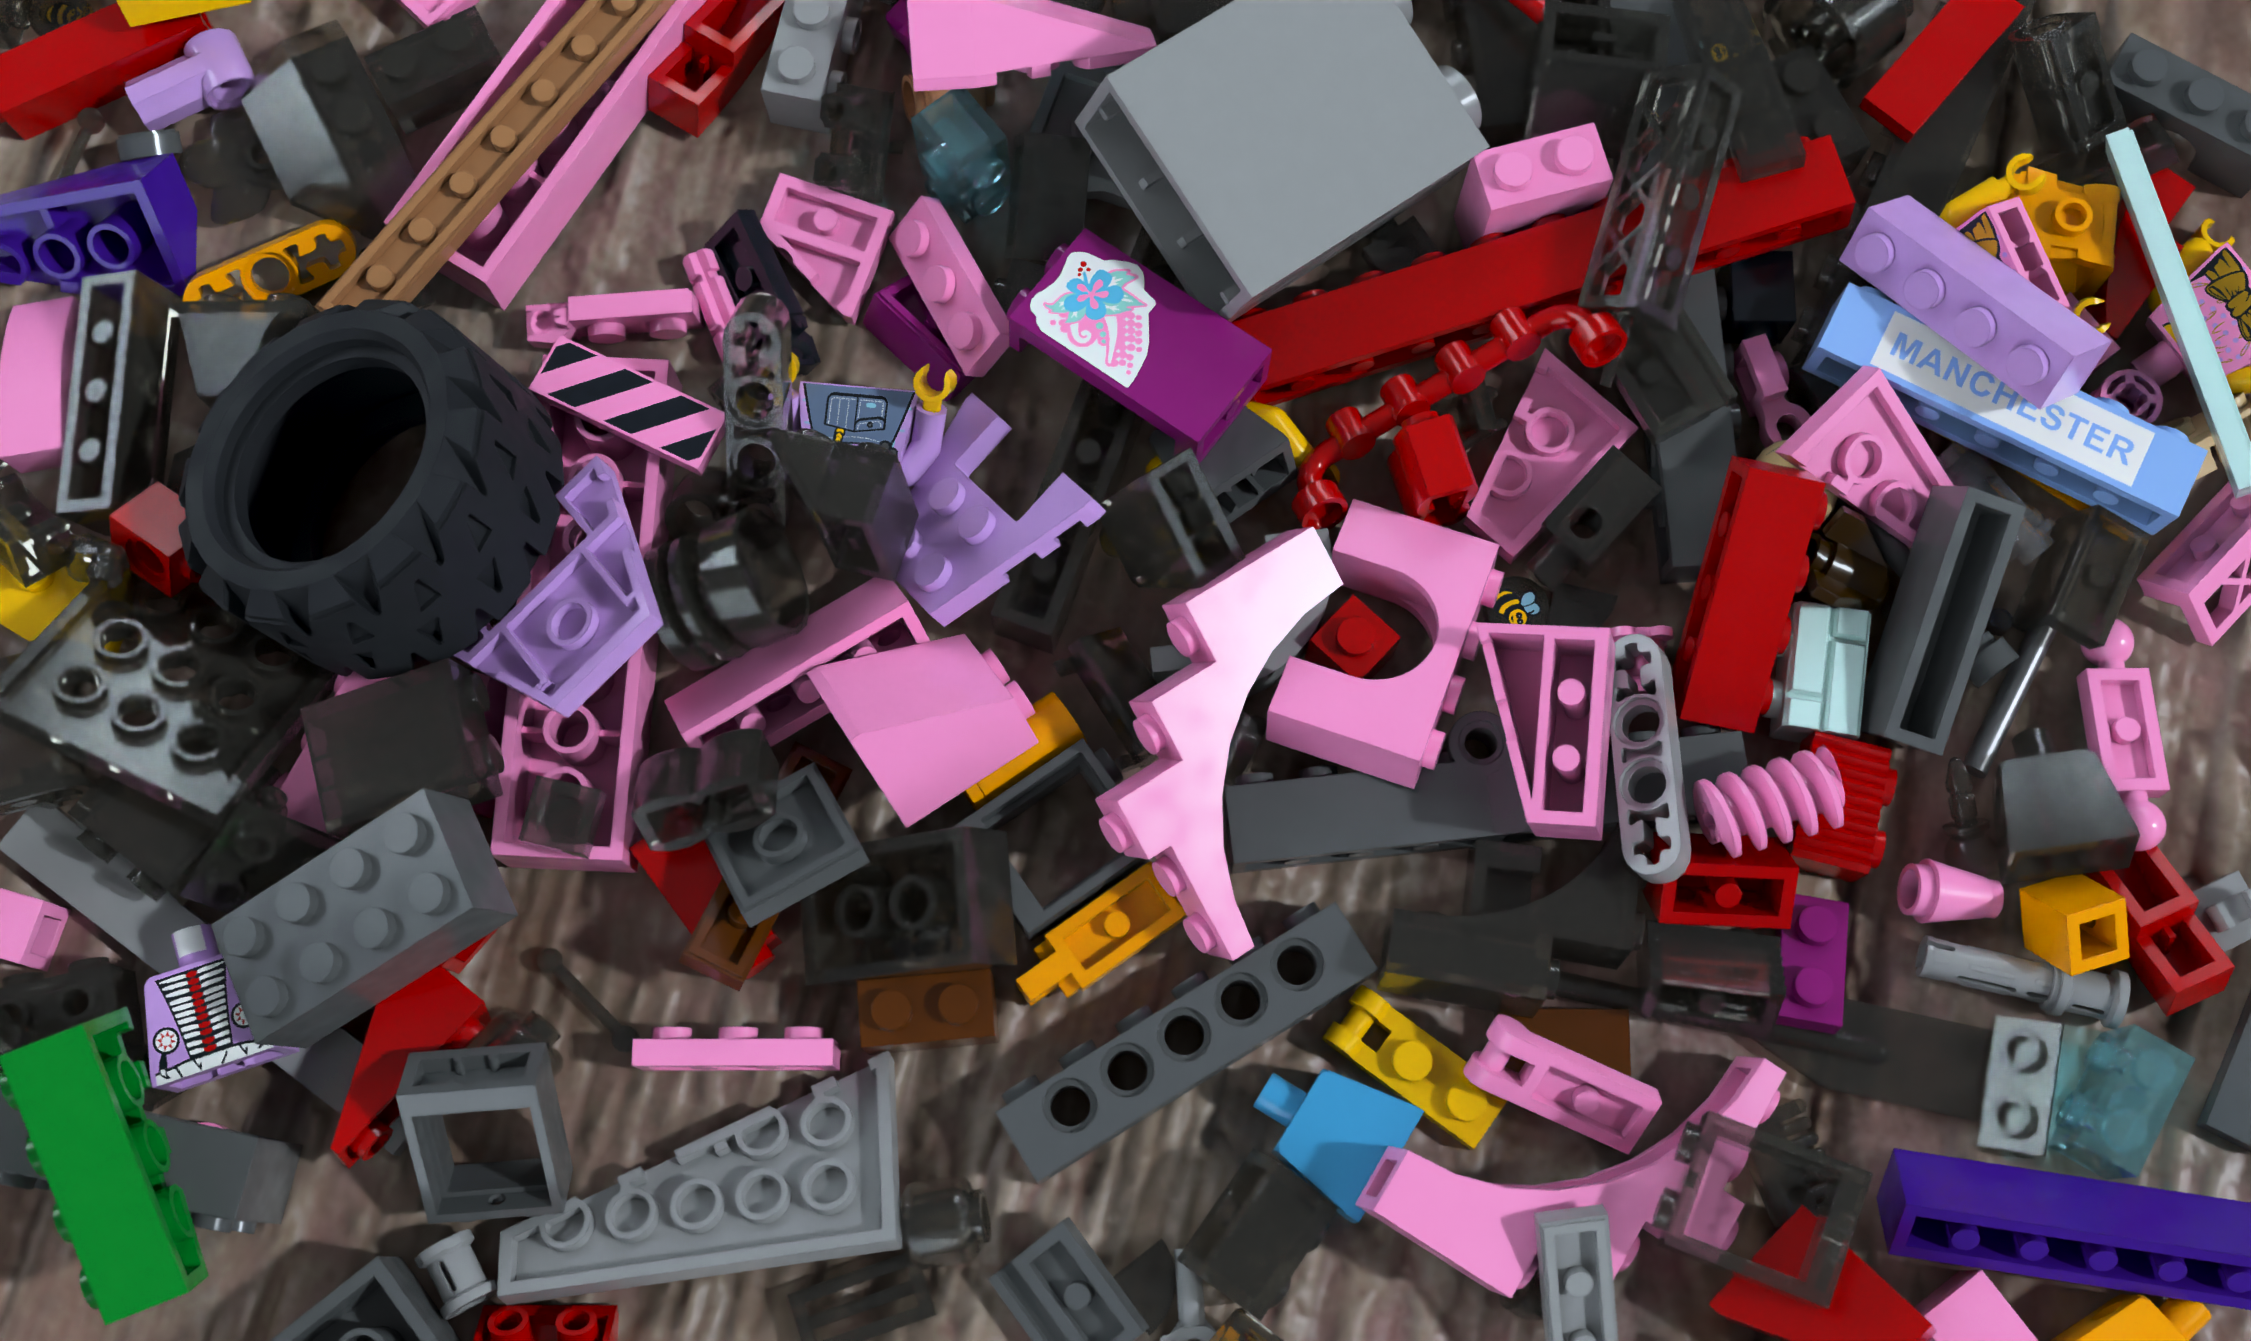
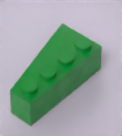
M127 1006L0 1055V1063L3 1068L0 1072L1 1091L10 1107L14 1110H19L29 1133V1137L26 1140V1151L29 1161L38 1175L46 1176L56 1201L53 1205L55 1226L62 1239L67 1243L73 1244L82 1266L79 1274L82 1294L91 1308L99 1309L105 1326L189 1293L209 1276L183 1189L177 1184L167 1187L163 1173L168 1172L170 1169V1153L172 1152L164 1127H158L154 1121L146 1119L142 1106L145 1099L144 1090L152 1088L144 1061L132 1062L126 1053L121 1034L134 1030Z

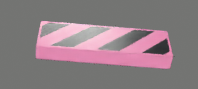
M562 335L558 336L528 388L538 399L700 476L704 473L732 422L727 413Z

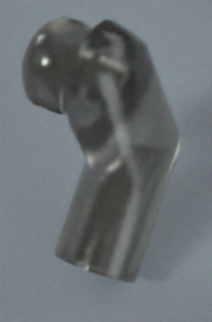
M81 534L74 538L66 563L67 573L73 580L91 582L96 586L98 580H105L108 582L107 588L119 586L124 580V571L130 568L129 556L122 546L90 534Z

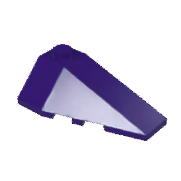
M173 153L118 162L0 195V283L20 286L25 281L60 286V291L81 295L85 290L115 294L118 301L140 303L182 296L187 284L196 275L197 207Z

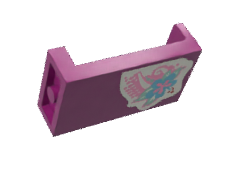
M1084 228L1070 246L1063 243L1053 252L1046 264L1045 275L1032 290L1025 287L1012 301L1006 316L1007 320H1009V346L1018 352H1022L1030 343L1175 440L1173 457L1194 471L1267 380L1272 349L1093 232Z

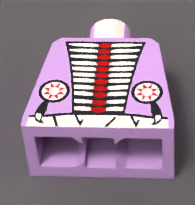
M211 924L190 926L171 935L179 968L150 977L144 985L150 1079L153 1088L179 1093L300 1052L299 1048L255 1044L222 954H219Z

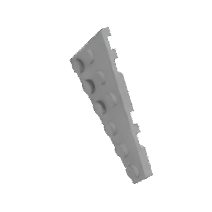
M887 1050L868 1059L869 1066L836 1081L835 1077L832 1076L812 1085V1093L778 1109L767 1106L674 1150L675 1157L644 1171L639 1166L617 1177V1184L588 1198L580 1200L575 1196L566 1201L564 1213L530 1217L500 1231L497 1297L506 1305L902 1249L895 1066L890 1052Z

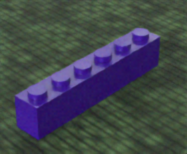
M1893 1148L1876 1197L1887 1252L1890 1255L2251 1310L2250 1202Z

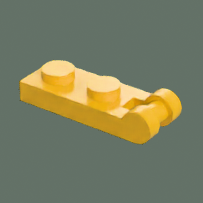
M1359 985L1349 999L1352 1008L1340 1024L1333 1022L1322 1039L1403 1101L1424 1111L1423 1115L1465 1147L1473 1150L1507 1103V1100L1475 1086L1463 1073V1068L1467 1063L1464 1059L1395 1010L1377 993L1364 985ZM1373 1023L1389 1033L1377 1052L1361 1040Z

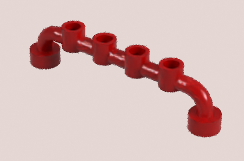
M1575 304L1553 305L1538 311L1528 318L1522 309L1518 307H1511L1501 311L1493 318L1489 326V330L1494 338L1474 351L1470 349L1465 341L1457 340L1450 342L1442 347L1435 356L1434 363L1439 372L1419 384L1416 383L1410 374H1399L1390 378L1380 390V397L1384 405L1364 417L1355 407H1344L1334 412L1325 424L1326 431L1330 437L1312 449L1298 469L1296 484L1299 492L1292 501L1294 514L1303 528L1313 526L1315 529L1328 528L1329 530L1335 527L1346 516L1348 503L1334 481L1322 480L1325 471L1331 465L1343 458L1346 460H1356L1365 456L1374 447L1376 438L1396 426L1402 427L1401 423L1407 418L1421 412L1430 411L1431 405L1451 393L1466 394L1473 391L1483 382L1486 372L1506 360L1521 361L1528 358L1539 348L1541 339L1560 329L1573 330L1569 337V345L1584 366L1595 368L1609 363L1623 351L1628 339L1626 332L1611 313L1598 312L1593 314L1588 308Z

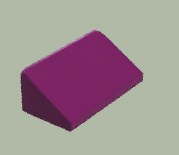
M909 275L873 295L863 319V324L867 330L914 374L929 363L927 382L936 391L943 390L945 373L949 369L955 372L957 385L954 391L943 399L947 402L957 396L976 378L964 375Z

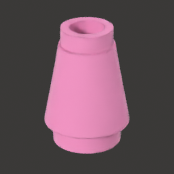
M1923 859L1918 864L1909 863L1903 868L1898 880L1897 901L1901 912L1904 915L1913 916L1918 923L1983 918L1994 919L1998 917L2002 910L2004 890L2001 882L1998 880L1988 879L1987 877L1931 859Z

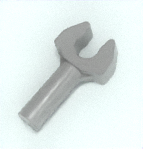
M1200 1248L1174 1249L1179 1321L1170 1334L1160 1337V1341H1188L1190 1339L1214 1341L1221 1331L1215 1330L1205 1319Z

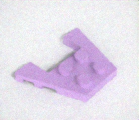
M973 393L965 399L943 436L939 456L914 485L873 554V557L922 608L944 627L1010 582L1006 574L1007 571L1034 552L1043 559L1061 546L1057 536L1079 521L1088 527L1100 519L1106 512L1089 494L1062 472L1018 521L1009 516L969 478L970 474L1012 430L1001 417Z
M597 455L555 495L558 501L587 534L586 538L495 627L492 628L488 623L478 632V640L452 656L567 718L664 625L616 474Z

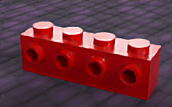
M1731 456L1672 669L1675 708L1679 719L1754 733L1759 715L1763 716L1769 710L1774 692L1773 680L1770 678L1777 654L1781 655L1786 650L1790 640L1791 620L1788 614L1794 593H1799L1803 589L1809 573V558L1806 555L1812 530L1820 528L1827 511L1828 499L1827 494L1824 492L1826 483L1805 470Z

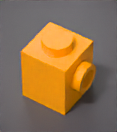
M2077 871L2019 888L2024 948L2070 976L2130 958L2125 897Z

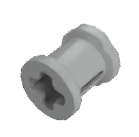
M470 1229L457 1232L440 1240L419 1253L414 1259L418 1269H427L444 1303L440 1309L444 1320L456 1317L478 1306L497 1293V1281L487 1279L471 1247V1243L475 1238Z

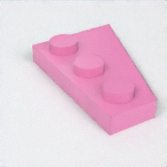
M1545 348L1503 440L1479 487L1478 493L1471 504L1464 525L1480 539L1499 544L1498 554L1511 565L1635 437L1639 427Z
M1863 365L1775 451V453L1796 468L1805 470L1824 481L1827 490L1909 548H1912L1932 486H1954L1883 372L1877 367Z

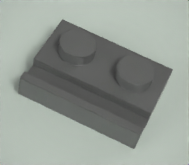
M1069 1217L1058 1223L988 1279L1032 1341H1134L1150 1328Z

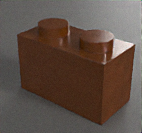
M990 969L857 981L861 1048L869 1055L881 1054L887 1050L890 1053L999 1043L995 979Z

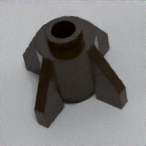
M1842 505L1825 525L1823 531L1820 529L1812 530L1806 555L1809 558L1807 581L1799 593H1794L1791 605L1794 602L1806 601L1830 605L1832 608L1844 607L1870 611L1877 608L1884 600L1889 589V579L1887 577L1888 568L1864 516Z

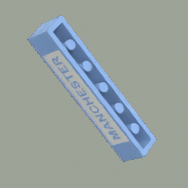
M1850 282L1832 305L1802 367L1803 370L1839 387H1842L1863 365L1880 368L1913 422L2151 535H2155L2179 517L2208 450L2189 442V438L2175 428L2163 425L2155 426L2129 414V410L2118 401L2104 397L2095 398L2080 390L2070 397L2043 409H2038L1911 313L1893 303L1892 299L1880 290L1868 286L1859 287Z

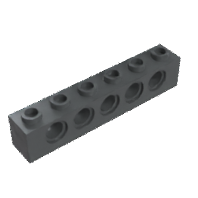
M1315 902L1304 906L1282 921L1287 932L1265 945L1260 936L1253 938L1252 941L1255 947L1234 961L1229 960L1232 966L1209 979L1205 971L1202 970L1174 987L1171 993L1176 1000L1153 1014L1149 1005H1146L1115 1024L1120 1035L1097 1049L1094 1042L1089 1040L1062 1056L1058 1060L1063 1068L1061 1072L1043 1083H1040L1036 1075H1032L1004 1092L1001 1096L1007 1105L995 1113L1039 1185L1373 977L1378 967L1337 903L1334 902L1321 911ZM1289 952H1298L1305 955L1313 967L1312 979L1301 985H1293L1286 982L1278 972L1277 960ZM1234 986L1246 987L1255 994L1258 1001V1011L1254 1016L1245 1020L1233 1019L1222 1008V994ZM1180 1020L1190 1021L1200 1029L1203 1043L1196 1052L1190 1055H1179L1169 1049L1165 1042L1164 1034L1167 1028L1174 1022ZM1122 1055L1136 1056L1146 1066L1147 1077L1143 1084L1134 1090L1125 1091L1118 1089L1111 1083L1108 1077L1111 1063ZM1065 1090H1078L1085 1094L1090 1101V1111L1087 1118L1076 1126H1065L1058 1123L1052 1115L1054 1099Z

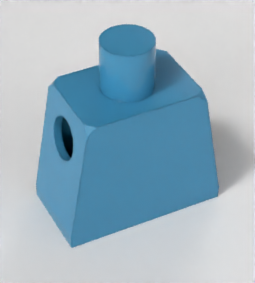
M1322 1069L1307 1093L1273 1072L1253 1104L1254 1108L1286 1127L1272 1153L1342 1217L1353 1224L1359 1223L1365 1213L1355 1203L1387 1147L1393 1146L1403 1149L1424 1113L1422 1109L1413 1104L1326 1069Z

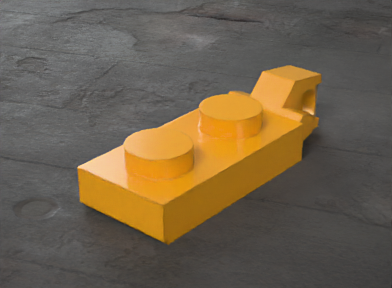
M1147 862L1045 934V941L1033 949L1041 962L1015 980L1016 986L1030 1006L1058 987L1068 999L1079 990L1085 991L1187 918V915L1178 898L1170 896L1158 882L1152 869V862Z

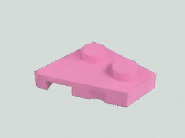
M779 173L760 221L770 244L847 323L855 325L888 242V237L895 224L896 217L894 211Z

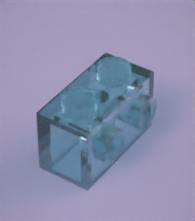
M952 89L911 118L921 173L927 178L924 186L930 197L940 199L946 212L952 208L962 222L967 224L979 214L981 216L992 214L1005 203L1009 192L1013 190L1007 136L967 89Z
M2135 1024L2102 1032L2093 1041L2084 1059L2086 1069L2076 1089L2068 1094L2056 1114L2055 1124L2057 1127L2047 1146L2106 1180L2138 1177L2196 1058Z

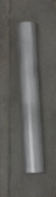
M2042 603L2017 651L2020 657L2011 664L1961 765V768L1966 773L1978 778L1986 777L2065 616V612L2061 608L2049 603Z

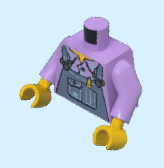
M789 351L787 357L790 374L786 377H777L769 369V356L766 353L759 365V375L762 382L773 389V392L768 396L773 437L791 474L805 480L810 495L817 498L831 499L828 521L830 528L848 533L865 531L868 503H897L902 488L914 486L939 456L947 408L942 405V400L954 391L957 385L955 372L949 369L945 373L942 391H936L928 385L927 374L930 367L928 363L915 374L913 379L915 391L800 381L798 392L792 389V383L800 368L798 357Z

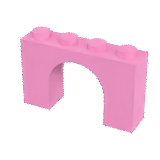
M1353 499L1332 550V563L1343 582L1341 586L1393 602L1408 610L1425 628L1431 641L1432 650L1425 660L1411 671L1397 677L1380 680L1354 677L1289 656L1268 708L1266 740L1415 789L1422 767L1434 771L1446 737L1445 732L1436 730L1442 713L1454 715L1457 710L1466 682V678L1456 675L1462 658L1474 661L1481 642L1475 622L1481 606L1493 609L1505 574V572L1494 569L1499 544Z

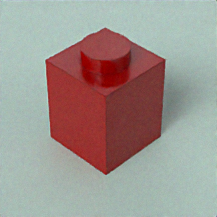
M1353 594L1309 640L1305 659L1308 662L1338 672L1371 680L1394 656L1401 636Z

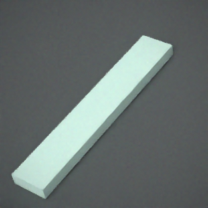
M2129 127L2106 135V155L2118 187L2121 188V195L2236 499L2251 494V441L2133 129L2129 130Z

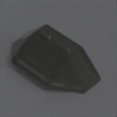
M335 19L280 41L241 98V102L291 205L320 218L337 221L349 229L359 231L362 236L374 240L386 226L384 220L415 180L416 175L348 35Z

